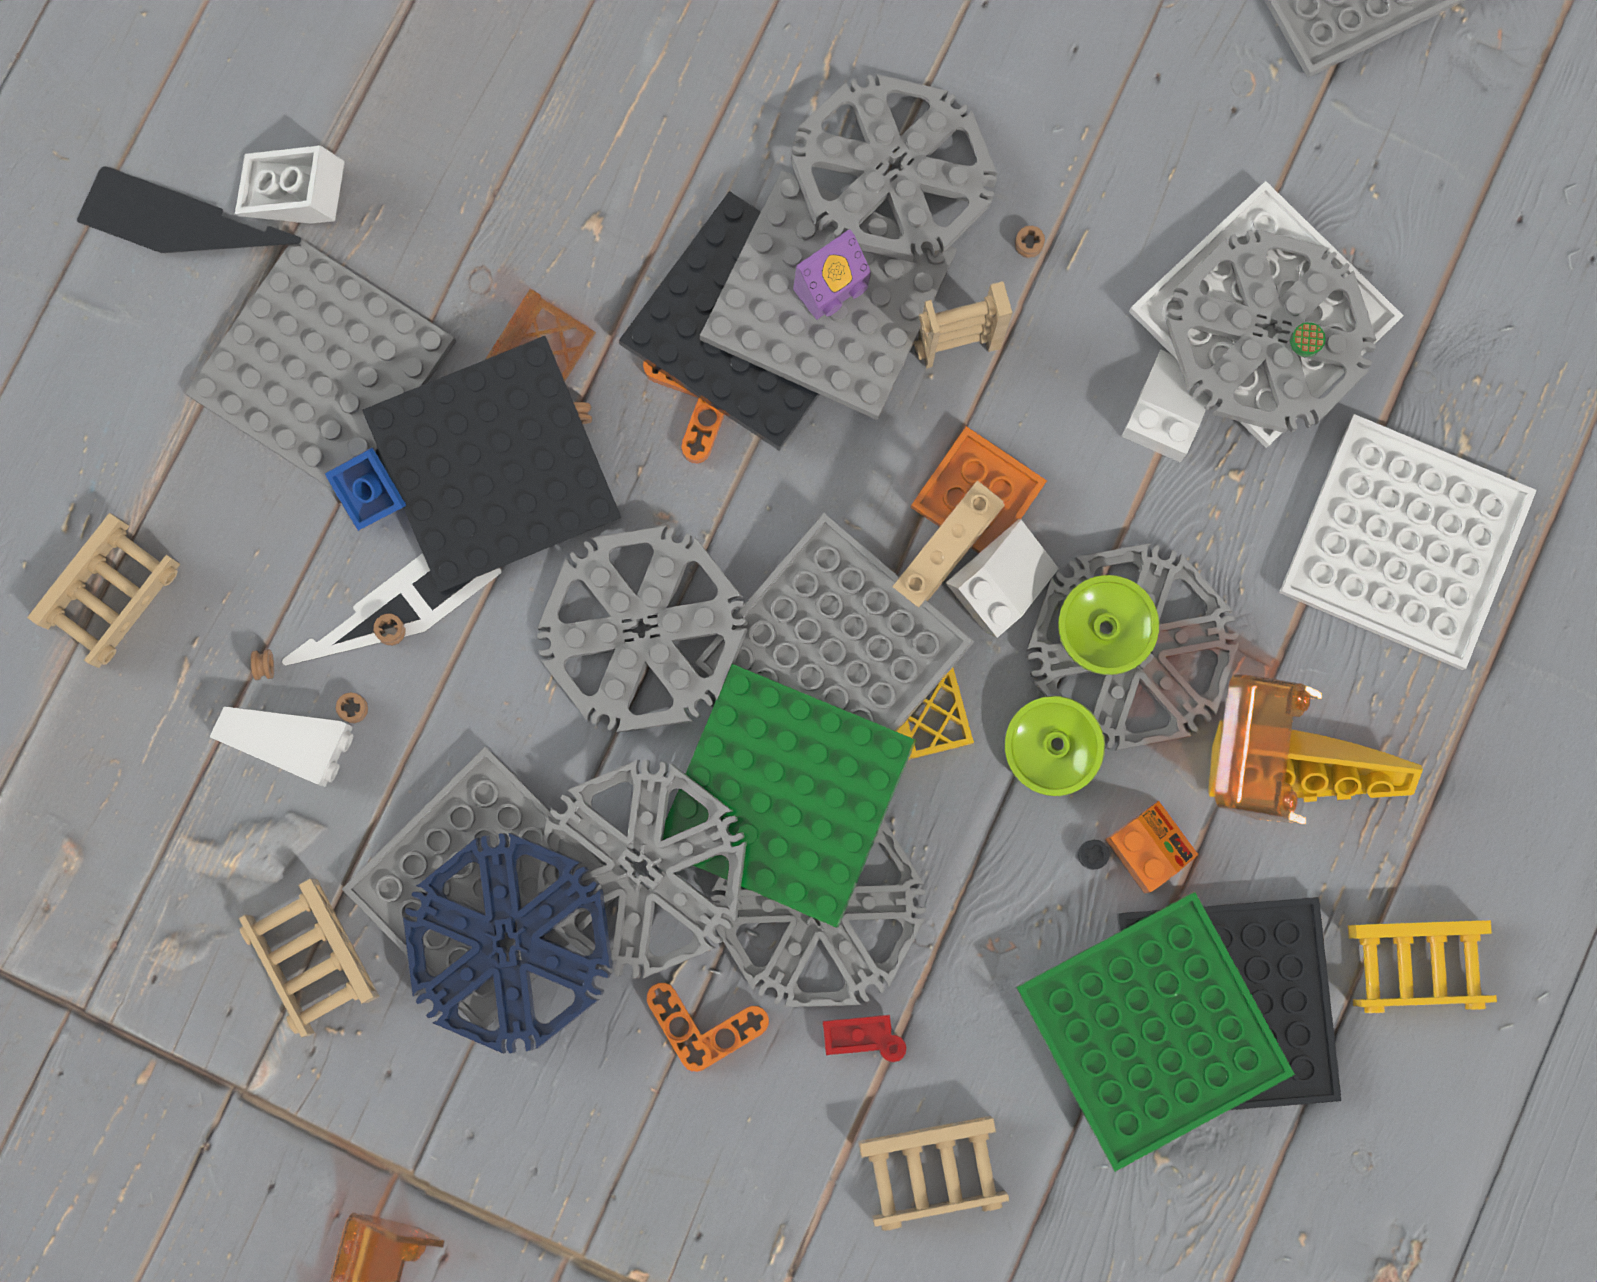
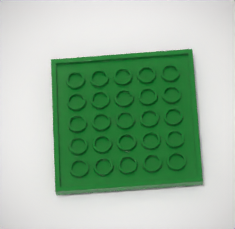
M731 664L719 697L714 704L685 774L734 811L722 816V820L729 816H736L738 818V821L729 825L728 832L733 836L738 833H744L745 835L742 840L732 842L733 847L747 842L741 886L838 928L916 740ZM679 788L665 820L663 840L705 823L708 820L709 812L707 808L683 789ZM716 855L693 865L728 880L729 861L723 855Z
M1196 892L1188 894L1016 986L1114 1172L1295 1075Z

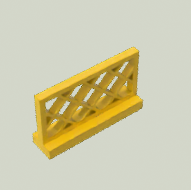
M952 667L936 686L929 700L925 699L922 702L925 704V707L918 719L910 716L897 731L913 738L919 727L934 736L928 748L916 751L914 745L908 761L974 743L954 668ZM946 678L948 680L949 686L944 683ZM940 688L952 695L954 703L948 712L932 703ZM929 708L945 717L937 732L921 722ZM955 709L958 718L952 715ZM949 720L961 727L964 739L951 741L941 735ZM909 722L914 724L912 730H910ZM938 739L945 743L935 746Z

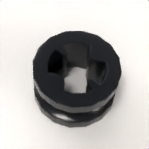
M1095 839L1083 843L1078 851L1079 862L1082 866L1091 870L1100 869L1105 866L1110 856L1106 844ZM1095 845L1101 849L1098 853L1103 855L1101 860H1095L1091 864L1087 861L1089 856L1085 857L1086 849H1093Z

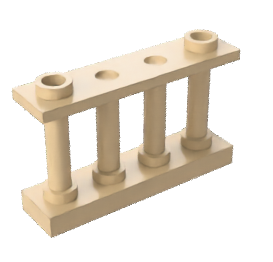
M1004 281L990 284L988 295L984 297V301L935 313L932 300L925 301L923 313L919 314L921 324L918 340L914 342L918 360L924 359L926 368L933 367L936 352L980 341L981 344L986 343L988 352L1001 349L1013 313Z
M976 481L892 587L918 608L925 600L929 601L1005 506L1004 501L979 481Z
M111 513L106 516L27 617L36 625L47 630L51 626L57 625L90 650L84 661L97 668H100L102 664H107L116 653L115 647L162 587L168 586L175 579L178 573L176 569L180 565V563L167 555L161 562L127 538L126 530L130 526ZM119 547L152 572L141 588L106 563L105 557L112 548ZM98 573L132 598L120 614L85 589V583L92 574ZM71 600H79L111 624L100 640L96 639L65 615L64 609Z
M311 878L299 884L302 891L299 894V899L262 920L256 922L253 915H244L239 918L242 924L239 930L243 939L248 945L252 944L289 1013L286 1016L289 1027L294 1034L299 1033L301 1038L315 1033L310 1022L347 1001L359 999L361 1004H364L379 997L318 879ZM305 910L313 912L318 921L314 924V929L271 951L263 935L264 933ZM321 939L324 942L328 940L334 951L330 953L331 957L287 981L278 963ZM336 969L339 971L344 970L349 980L345 988L308 1009L302 1010L294 994L295 992Z
M991 1116L858 1141L861 1157H868L869 1162H873L882 1214L872 1216L874 1226H881L882 1230L886 1231L902 1227V1221L980 1206H982V1211L1002 1208V1202L1009 1201V1196L1005 1190L996 1192L986 1140L989 1139L988 1133L996 1132L994 1119ZM968 1137L969 1143H973L983 1194L963 1198L953 1146L956 1145L955 1140ZM935 1144L936 1149L940 1150L949 1201L929 1205L920 1152H923L922 1146ZM902 1150V1155H906L916 1207L896 1211L886 1159L889 1158V1152Z

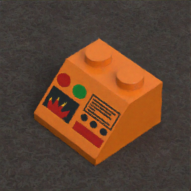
M1160 801L1154 803L1105 839L1144 894L1151 893L1199 855Z

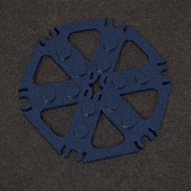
M500 833V842L496 848L492 847L490 836H482L481 846L480 838H475L416 886L428 892V894L422 891L412 892L413 897L420 899L421 907L419 910L414 908H406L405 910L407 915L417 917V921L403 917L412 996H416L421 990L425 989L426 993L418 996L416 1003L422 1004L427 999L433 1002V1009L428 1012L426 1017H436L442 1012L440 1018L433 1022V1024L502 1054L507 1053L506 1050L509 1054L515 1053L517 1039L524 1041L526 1051L534 1049V1039L536 1042L535 1049L544 1045L600 1000L588 994L589 991L594 995H602L605 990L595 985V978L598 975L604 978H610L611 976L608 970L599 968V964L605 965L609 969L613 968L603 889H599L592 896L589 894V892L598 888L599 882L593 881L588 886H585L581 878L589 869L581 867L574 874L572 873L576 866L583 862L513 833H508L509 837L506 833ZM529 855L555 866L559 871V879L522 908L516 863L520 856ZM471 862H476L480 866L485 913L446 897L443 891L445 883ZM585 908L589 910L592 916L595 950L592 954L585 956L542 937L577 909ZM430 929L473 947L437 977L430 975L426 968L423 937ZM505 933H508L509 938H515L516 941L515 945L510 946V952H507L506 947H500V940L505 939ZM530 972L574 991V1002L549 1023H541L535 1017ZM492 977L494 979L499 1027L494 1031L461 1018L458 1013L459 1004Z

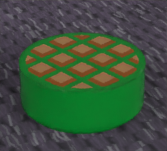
M1302 323L1291 334V347L1299 356L1312 357L1323 348L1326 340L1325 333L1315 323Z

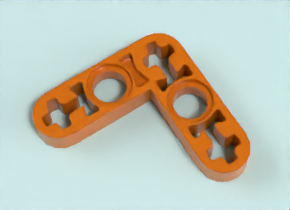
M644 361L645 375L649 380L697 397L675 381L669 380V377L660 371L658 374H654L652 366ZM697 397L698 400L681 445L683 456L686 460L696 464L708 459L725 416L699 397ZM704 410H711L717 416L716 422L711 426H703L698 421L699 414ZM694 428L702 433L711 434L710 438L703 435L701 446L705 450L704 452L698 451L696 455H692L691 448L688 447L689 444H695L698 438V432H692Z
M660 982L653 985L647 993V1003L682 1064L686 1069L693 1072L706 1069L757 1038L766 1031L769 1025L768 1014L763 1008L749 1006L704 1034H701L672 985ZM658 988L662 992L669 991L671 993V996L667 999L671 1008L678 1004L681 1011L670 1014L665 1021L660 1015L667 1012L665 1007L661 1003L656 1005L653 1001L657 997L655 991ZM752 1011L754 1015L761 1014L763 1016V1020L760 1021L761 1028L756 1030L754 1027H749L743 1031L748 1037L741 1040L739 1030L731 1022L738 1019L739 1025L747 1022V1014ZM676 1017L686 1019L689 1024V1030L684 1036L677 1037L670 1031V1023ZM721 1029H729L734 1033L735 1042L729 1048L719 1047L716 1043V1034ZM695 1033L698 1040L692 1041V1044L697 1051L701 1049L705 1051V1055L702 1057L703 1064L689 1063L687 1059L691 1055L689 1048L686 1045L681 1050L677 1043L686 1041Z

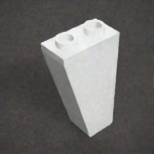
M223 707L210 737L308 781L326 787L327 782H332L338 773L339 764H337L341 752H346L353 740L351 731L353 727L336 720Z

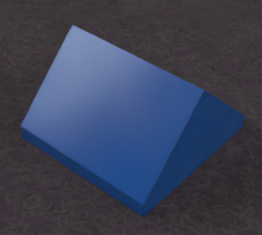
M373 448L325 473L326 478L358 531L406 506Z

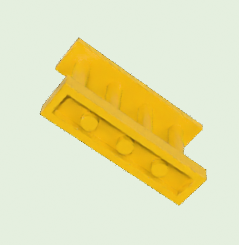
M1491 920L1348 925V938H1359V945H1363L1367 999H1353V1006L1364 1007V1013H1385V1006L1460 1003L1465 1004V1010L1486 1009V1003L1497 1002V996L1481 995L1477 941H1481L1480 934H1492ZM1447 935H1459L1460 942L1464 943L1467 995L1448 996L1444 942H1447ZM1426 936V943H1430L1434 996L1414 997L1410 943H1414L1413 937ZM1393 937V944L1397 945L1400 998H1380L1377 945L1380 944V938Z

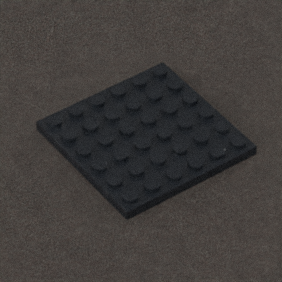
M729 191L621 336L619 345L780 451L820 394L700 340V334L761 211Z
M546 336L522 344L362 410L391 480L406 504L403 508L439 593L621 518Z
M1319 897L1203 906L1295 1074L1230 1110L1342 1101ZM1158 910L1117 913L1119 931Z

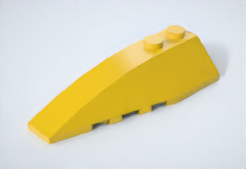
M1220 720L1212 745L1208 794L1210 797L1268 804H1285V799L1303 798L1304 802H1316L1317 797L1336 796L1337 800L1351 799V796L1356 794H1368L1369 798L1414 795L1423 768L1422 765L1379 750L1319 734Z

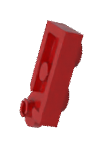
M890 1014L823 1021L826 1055L880 1050L885 1060L897 1062L906 1054V1044L903 1039L891 1033Z

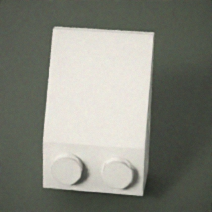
M322 146L245 154L235 214L242 217L309 224L335 221L344 160Z
M1160 349L1121 437L1181 463L1187 455L1206 411L1205 406L1210 401V397L1206 393H1201L1194 399L1192 395L1199 386V383L1191 387L1188 392L1178 360L1172 354Z
M1018 519L950 578L946 584L982 630L998 638L1023 616L1059 568L1024 522Z

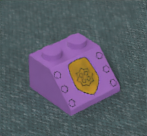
M849 229L796 265L793 290L816 320L823 315L827 317L833 315L842 307L843 301L851 296L853 299L859 297L869 287L871 270L854 233Z

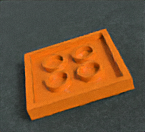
M966 426L911 504V508L940 527L975 482L979 481L1003 500L1005 504L971 547V549L979 554L1014 522L1022 519L1047 480Z

